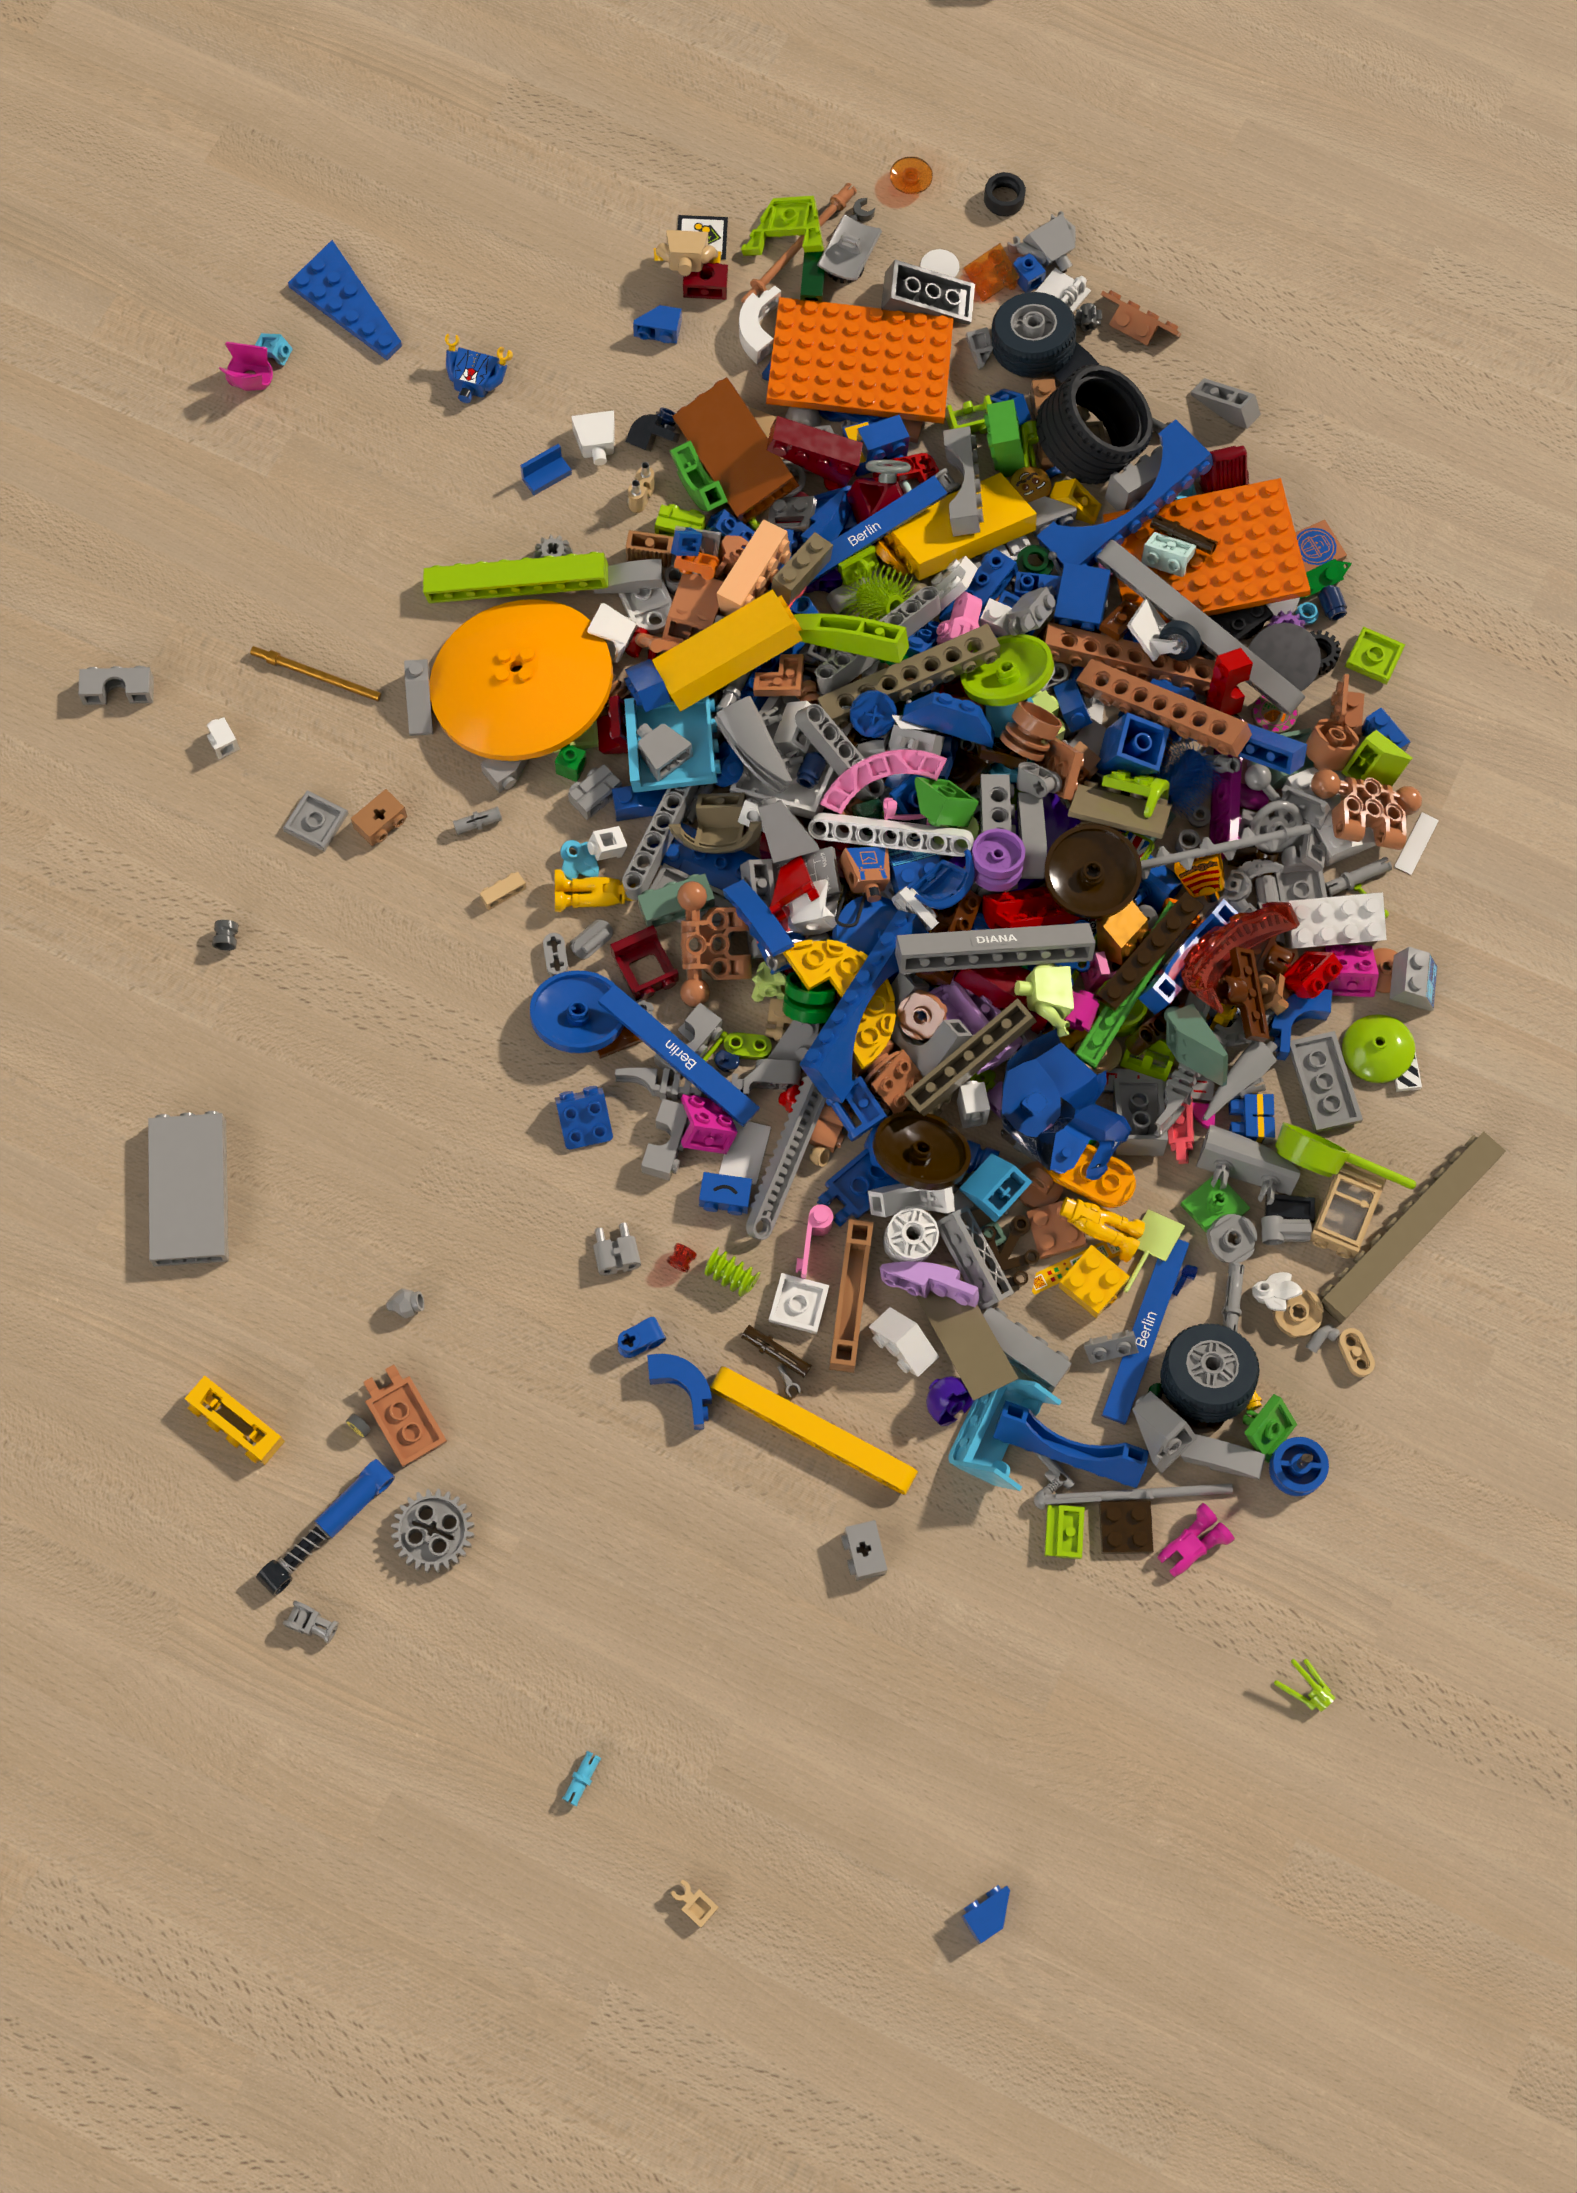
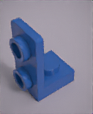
M725 509L712 515L704 529L721 532V535L724 537L726 535L741 536L748 542L755 533V531Z

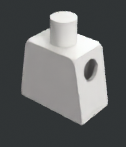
M614 410L571 416L573 432L582 456L584 458L593 457L595 465H604L607 462L606 455L614 453Z

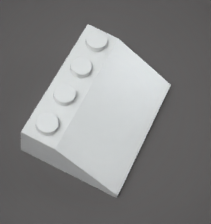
M1315 767L1287 778L1284 785L1321 799L1311 789V779L1319 771ZM1333 771L1339 776L1340 780L1343 781L1346 778L1341 773L1342 771ZM1336 794V796L1329 799H1321L1328 802L1331 810L1341 802L1340 794ZM1331 810L1321 830L1317 828L1314 830L1318 841H1322L1326 848L1324 862L1326 867L1376 846L1374 832L1371 827L1365 828V835L1360 842L1336 838L1333 831Z

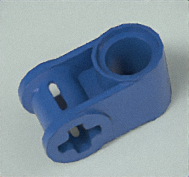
M649 1317L619 1334L617 1341L618 1351L625 1358H633L661 1345L667 1338L657 1319ZM625 1341L633 1343V1346L629 1347L628 1345H625Z

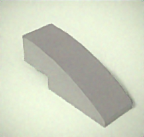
M662 559L637 560L608 566V588L594 589V594L640 593L641 588H662Z
M1195 1434L1197 1439L1181 1454L1184 1462L1207 1466L1215 1471L1259 1480L1265 1460V1454L1197 1434Z

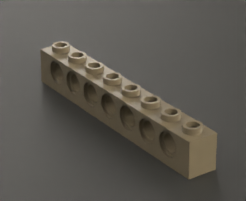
M987 623L901 661L900 664L891 665L818 697V705L825 710L840 729H843L851 721L850 708L843 709L842 707L852 706L853 701L860 694L870 690H878L887 694L894 701V704L899 701H907L917 693L927 692L940 683L952 681L958 675L970 673L981 665L995 662L1000 658V644ZM971 650H977L978 652H976V653H971V652H969V651H971ZM951 659L957 660L956 662H949ZM931 668L936 669L935 671H932V672L927 671L928 669H931ZM914 678L912 681H907L906 679ZM887 687L893 688L892 690H885Z

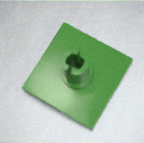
M1213 1176L1180 1204L1205 1232L1222 1215L1236 1214L1242 1217L1250 1210L1246 1202L1228 1183L1225 1189H1220V1179H1218L1213 1187L1211 1185Z
M1275 1394L1272 1395L1259 1414L1253 1410H1248L1246 1412L1248 1415L1245 1414L1243 1416V1423L1249 1426L1244 1432L1255 1451L1265 1454L1264 1461L1269 1463L1274 1451L1288 1438L1297 1426L1282 1398Z

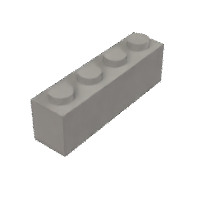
M989 1306L983 1316L1010 1364L1050 1392H1053L1072 1364L1068 1361L1069 1358L1060 1351L1055 1352L1047 1347L1048 1343L1041 1337L1030 1335L1027 1332L1028 1329L1021 1323L1010 1321L1007 1318V1314L1001 1309H993Z

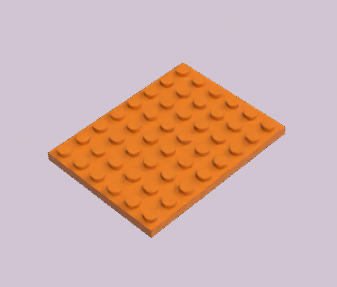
M779 297L766 404L887 418L900 415L901 419L944 424L954 318L943 315L934 316L923 313L916 314L882 310V308Z
M1281 478L1180 498L1164 505L1159 510V516L1172 522L1177 521L1181 526L1218 542L1212 555L1196 548L1195 554L1187 563L1186 573L1183 577L1147 566L1207 616L1310 596L1311 590ZM1130 509L1103 514V522L1106 523L1129 512ZM1152 519L1145 521L1137 532L1131 533L1121 544L1124 549L1139 561H1142L1144 544L1154 532L1166 535L1150 528ZM1116 577L1122 602L1126 599L1140 607L1144 599ZM1157 610V612L1160 614V616L1166 624L1171 622L1168 618H1166Z

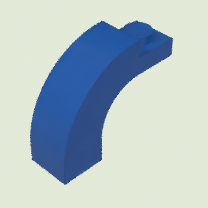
M1324 989L1317 997L1312 999L1298 998L1296 994L1286 999L1289 1003L1288 1008L1279 1015L1275 1014L1268 1030L1269 1036L1274 1037L1273 1042L1277 1045L1275 1050L1276 1060L1285 1061L1290 1053L1291 1028L1293 1024L1303 1019L1327 1020L1331 1013L1332 990Z
M647 1355L650 1385L669 1383L684 1389L692 1402L694 1430L704 1429V1422L709 1421L708 1407H703L702 1405L712 1404V1396L708 1382L701 1371L691 1362L676 1355Z

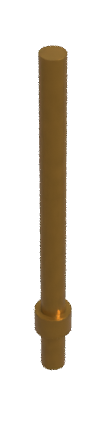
M256 646L251 648V655L266 660L268 664L274 666L278 664L375 701H379L381 698L380 692L285 658L276 651H266Z

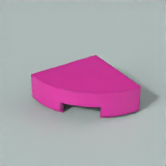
M1193 1103V1117L1206 1129L1209 1128L1210 1124L1215 1126V1114L1207 1121L1203 1120L1209 1104Z

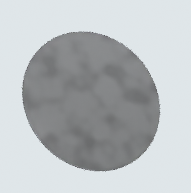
M1292 623L1271 625L1259 632L1249 646L1250 651L1300 691L1305 690L1318 674L1321 663L1319 646L1312 634L1301 626Z

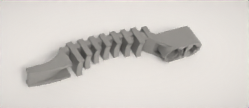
M1270 1008L1265 1011L1268 1027L1275 1016V1013ZM1241 1014L1231 1027L1225 1028L1218 1023L1214 1027L1213 1033L1225 1051L1226 1047L1251 1044L1253 1040L1245 1039ZM1182 1063L1179 1064L1178 1071L1175 1070L1173 1072L1172 1079L1169 1078L1166 1082L1164 1090L1166 1109L1155 1122V1125H1157L1156 1136L1161 1137L1185 1110V1107L1181 1106L1182 1103L1190 1105L1192 1102L1191 1094L1194 1091L1192 1085L1195 1086L1197 1083L1195 1076L1200 1077L1201 1074Z
M760 1059L756 1061L755 1070L744 1079H738V1074L732 1073V1084L748 1098L749 1092L753 1088L787 1090L796 1084L801 1086L800 1062ZM637 1067L615 1070L616 1082L640 1084L648 1089L652 1096L660 1097V1100L672 1098V1101H678V1098L681 1099L683 1094L708 1098L697 1087H692L691 1082L686 1078L684 1087H680L681 1074L675 1073L673 1086H669L670 1068H664L661 1085H657L658 1069Z

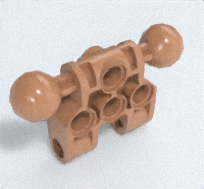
M1329 769L1316 772L1311 779V789L1319 798L1329 799L1336 796V794H1340L1341 802L1331 810L1333 831L1336 838L1360 842L1365 835V828L1371 827L1377 846L1401 850L1404 847L1407 837L1405 815L1416 813L1422 805V796L1417 789L1412 786H1404L1397 789V791H1393L1391 785H1382L1374 778L1356 780L1352 777H1346L1342 781L1335 772Z
M689 881L679 888L677 894L678 903L685 909L686 920L681 921L682 940L680 945L682 949V969H687L688 978L681 986L680 995L682 1001L687 1006L696 1008L699 1003L704 1005L710 996V989L708 984L702 979L701 969L715 980L751 979L752 968L751 954L730 955L728 952L730 948L728 934L733 931H749V927L737 916L736 908L711 907L700 920V909L706 903L707 893L703 885L695 881ZM715 913H718L721 918L717 926H714L712 923V916ZM716 937L721 940V947L718 950H715L712 946V942ZM693 938L698 941V947L695 951L689 948V942ZM719 961L722 964V970L720 973L715 974L713 965Z

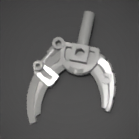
M1261 859L1244 863L1237 870H1232L1229 878L1225 879V891L1223 896L1218 899V902L1225 899L1240 914L1236 920L1237 923L1257 915L1259 911L1245 900L1249 897L1252 889L1251 879L1266 873H1280L1284 866L1277 862L1273 863L1270 860L1262 861Z

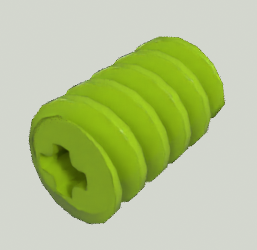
M717 1247L706 1264L705 1276H710L714 1273L713 1280L715 1282L722 1278V1286L726 1287L730 1284V1291L732 1292L739 1288L738 1295L743 1297L754 1287L761 1272L759 1271L754 1276L751 1275L753 1267L750 1266L744 1271L743 1261L737 1266L734 1265L736 1257L733 1256L730 1260H726L728 1252L725 1251L718 1255L719 1247Z

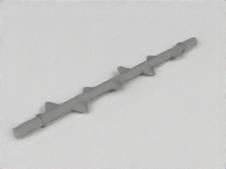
M1305 824L1292 828L1284 827L1282 830L1255 835L1247 827L1244 828L1241 839L1213 844L1208 837H1204L1200 848L1170 854L1164 846H1160L1155 858L1141 861V877L1147 879L1151 868L1180 862L1186 870H1190L1195 858L1223 853L1228 860H1232L1237 849L1263 843L1271 851H1276L1279 840H1289L1290 837L1311 833L1310 824Z

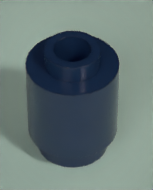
M1333 585L1322 588L1318 598L1326 617H1329L1330 621L1343 618L1347 614V605L1340 588Z
M812 752L805 754L803 763H801L796 774V781L799 785L812 789L814 785L818 784L827 765V762L820 753Z

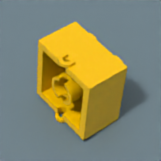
M1091 1245L1073 1267L1069 1269L1068 1273L1059 1282L1058 1287L1097 1319L1109 1304L1112 1305L1118 1298L1116 1295L1126 1285L1130 1276Z

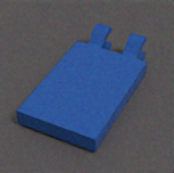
M865 1149L826 1181L825 1186L828 1190L818 1197L817 1204L829 1206L837 1198L845 1207L835 1214L833 1221L841 1227L852 1215L859 1220L870 1210L869 1190L901 1183L895 1179L887 1178L881 1168L873 1166L870 1162L869 1149Z

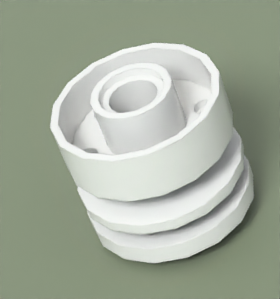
M908 1208L901 1210L893 1216L884 1231L883 1246L886 1254L894 1262L925 1261L938 1243L939 1230L937 1223L929 1213L922 1209ZM906 1234L912 1235L915 1240H910Z

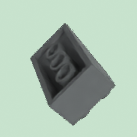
M895 259L885 272L881 310L923 313L934 316L943 315L954 318V323L970 324L972 322L975 284Z

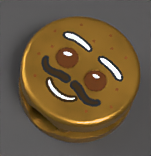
M1037 467L1020 468L1010 479V484L1027 503L1044 496H1050V478L1043 470Z

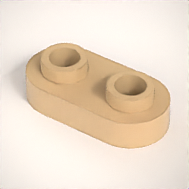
M1348 1328L1344 1330L1338 1338V1346L1346 1364L1353 1375L1366 1377L1375 1367V1360L1366 1340L1357 1329ZM1351 1339L1354 1342V1346H1349L1346 1340ZM1357 1362H1362L1364 1369L1358 1368Z

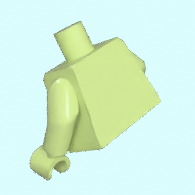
M1055 963L1039 964L1026 977V981L1016 982L1015 994L1027 996L1028 1009L1037 1012V1014L1053 1025V1030L1057 1028L1058 1037L1069 1035L1066 1028L1070 1026V1022L1064 1021V1019L1074 1009L1070 966H1058Z

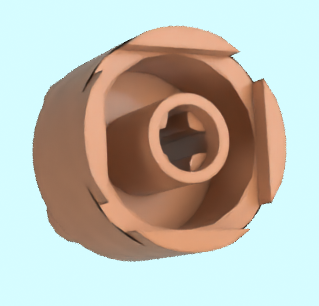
M1321 719L1306 741V755L1314 762V767L1319 771L1323 769L1342 771L1359 743L1357 734L1349 726L1345 725L1343 728L1337 725L1338 721L1334 719Z

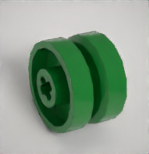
M795 971L786 976L783 1013L792 1020L801 1023L820 1024L827 1022L835 1009V999L837 998V991L831 982L827 980L808 991Z

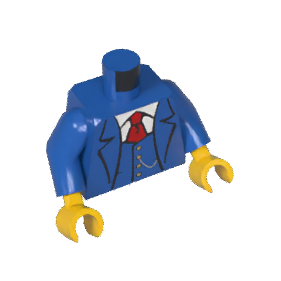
M447 334L445 336V342L449 345V349L446 350V370L449 380L454 383V389L460 392L458 399L461 402L470 403L473 395L483 398L487 395L488 391H492L502 384L507 369L506 361H510L513 357L511 350H508L505 358L502 355L504 347L498 348L497 357L460 347L457 351L455 347L460 342L459 336L456 335V341L453 344L449 342L450 335Z

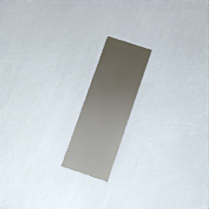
M931 1290L926 1298L919 1295L916 1296L973 1401L1019 1379L977 1305L976 1307L964 1306L949 1297H940Z

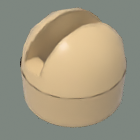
M822 1146L812 1148L811 1151L813 1152L809 1154L811 1162L821 1167L826 1166L830 1159V1150Z

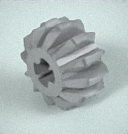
M550 534L548 540L542 537L541 543H536L534 558H543L548 555L554 557L566 556L567 554H573L568 540L562 541L560 535L554 539Z

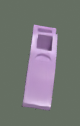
M914 1261L882 1264L880 1267L881 1279L886 1285L904 1289L913 1296L919 1295L926 1298L931 1290L940 1297H949L964 1306L976 1307L979 1302L978 1287L961 1281L960 1270L934 1263Z

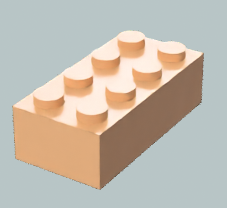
M763 519L717 592L721 615L726 617L768 592V587L773 577L778 573L781 566L789 561L791 556L790 542L786 530Z

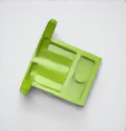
M1120 769L1117 772L1112 771L1111 774L1103 776L1101 785L1147 796L1148 800L1144 810L1146 818L1152 816L1159 798L1168 800L1170 784L1167 780L1154 779L1146 775L1133 777L1131 772Z

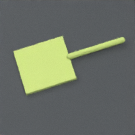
M1149 1209L1147 1210L1142 1219L1145 1223L1144 1233L1137 1239L1140 1241L1138 1250L1143 1251L1144 1254L1124 1288L1125 1293L1131 1288L1149 1254L1166 1262L1185 1225Z

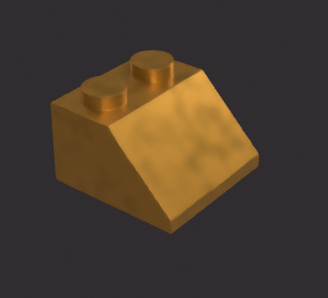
M1133 901L1119 913L1096 920L1098 952L1105 951L1106 959L1119 965L1125 963L1150 933L1148 931V919Z

